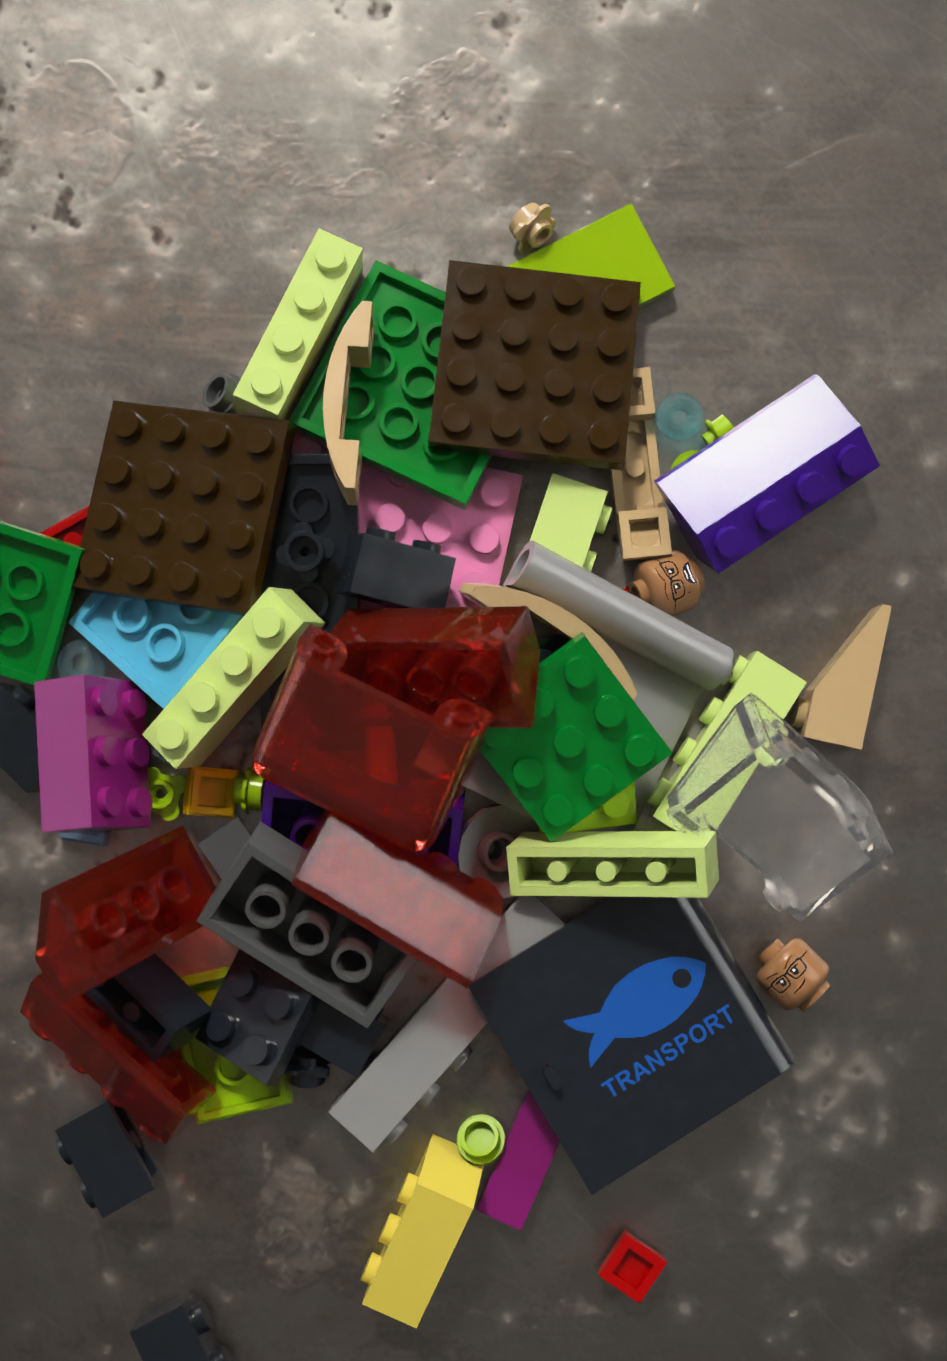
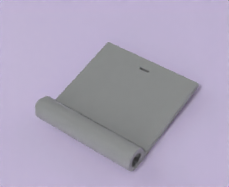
M533 540L528 542L519 553L503 584L504 587L544 598L572 613L592 628L609 645L624 665L637 691L634 702L671 751H673L702 690L709 691L717 686H724L733 675L732 669L736 662L733 660V649ZM521 608L512 622L498 618L489 612L474 644L558 633ZM563 637V643L565 645L569 641ZM463 664L415 762L534 820L478 747L471 743V738L461 726V721L469 716ZM669 757L635 781L637 822ZM637 823L584 831H633Z

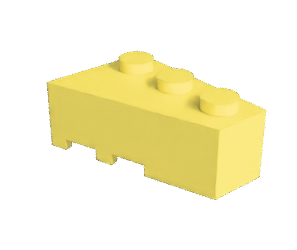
M432 1134L415 1175L408 1173L397 1198V1202L402 1203L398 1214L395 1215L390 1212L378 1240L384 1244L381 1254L371 1253L360 1281L368 1284L362 1305L416 1329L474 1209L484 1165H475L468 1162L461 1155L456 1143Z

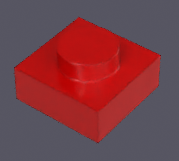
M624 1230L597 1271L601 1278L640 1304L667 1264V1260L659 1252L627 1230Z

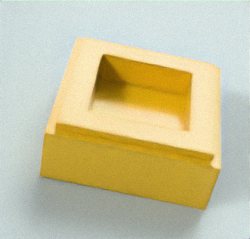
M201 766L188 767L182 814L234 818L235 803L233 791L239 770Z

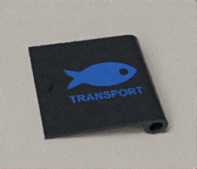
M609 897L467 985L592 1195L780 1076L796 1061L699 898Z

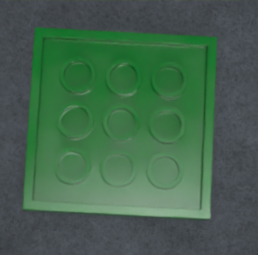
M375 260L289 421L296 426L295 431L327 445L323 420V394L330 357L335 343L353 311L362 301H372L375 325L371 368L351 367L344 439L360 441L363 463L465 510L492 456L428 449L446 292Z

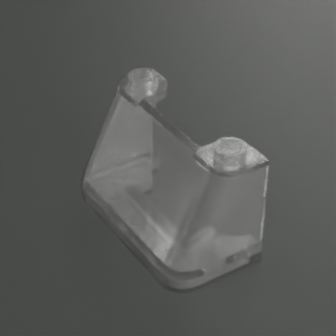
M753 693L748 694L732 708L667 796L669 808L666 810L667 815L682 833L690 831L695 835L702 834L708 828L711 831H716V835L761 872L766 884L762 891L768 902L777 911L781 912L785 909L800 922L893 853L872 805L859 787Z

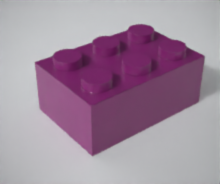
M84 674L34 682L42 833L112 832L151 827L153 803L149 792L148 778L150 752L146 738L142 735L146 730L145 713L147 709L143 690L130 680Z

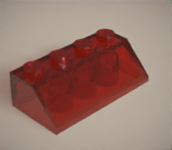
M528 606L348 609L322 641L352 725L531 728L534 723L540 647Z
M334 796L304 840L291 885L465 988H468L472 983L502 920L503 896L499 894V891L493 884L480 877L473 879L457 869L456 864L446 855L439 852L430 853L415 844L414 839L406 831L395 826L390 828L372 818L371 813L361 804L355 801L345 802L337 796Z
M183 826L64 881L41 894L35 960L60 1006L203 926L197 922V919L216 889V885Z
M59 967L37 975L30 983L20 1013L30 1021L29 1026L31 1030L40 1038L52 1041L65 1053L67 1063L79 1073L88 1074L99 1084L103 1096L113 1105L124 1107L137 1119L139 1129L150 1139L159 1140L164 1145H167L185 1129L217 1091L209 1081L176 1051L154 1064Z

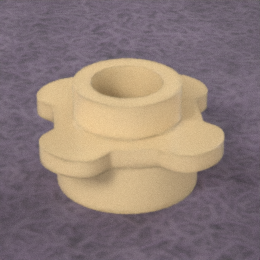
M529 203L522 207L511 220L509 230L517 241L519 240L518 250L521 253H527L532 248L542 246L551 237L556 221L550 217L552 208L548 204L539 206L537 203Z

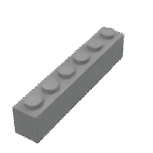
M516 896L366 1064L357 1078L355 1077L335 1099L328 1113L372 1153L382 1142L389 1147L408 1125L403 1118L414 1105L422 1110L439 1091L440 1086L435 1082L444 1071L449 1068L454 1073L473 1052L468 1044L480 1031L486 1036L493 1031L492 1026L467 985L567 923L537 896Z

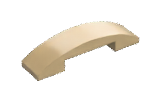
M362 301L344 325L331 354L324 385L323 420L326 442L335 479L348 505H358L362 465L360 441L344 439L351 367L371 368L375 325L372 301Z
M650 367L633 369L625 465L623 470L610 469L613 502L623 561L672 555L667 507H664L663 497L654 480L660 477L654 425L655 405Z
M463 583L458 590L498 618L512 622L521 608L559 635H563L568 641L583 632L631 698L635 699L637 691L617 655L592 628L572 613L544 598L500 585Z

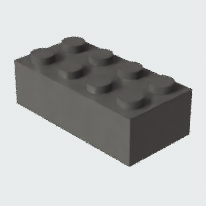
M261 821L210 896L197 919V922L366 1028L370 1026L422 953L428 929L419 921Z

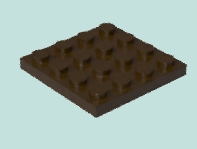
M449 260L428 449L623 470L626 458L641 282Z
M113 400L80 545L85 551L72 587L80 591L244 616L260 598L296 426L288 420Z

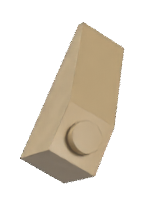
M882 604L872 608L805 690L804 698L796 699L791 717V726L797 727L795 738L847 750H862L892 606Z

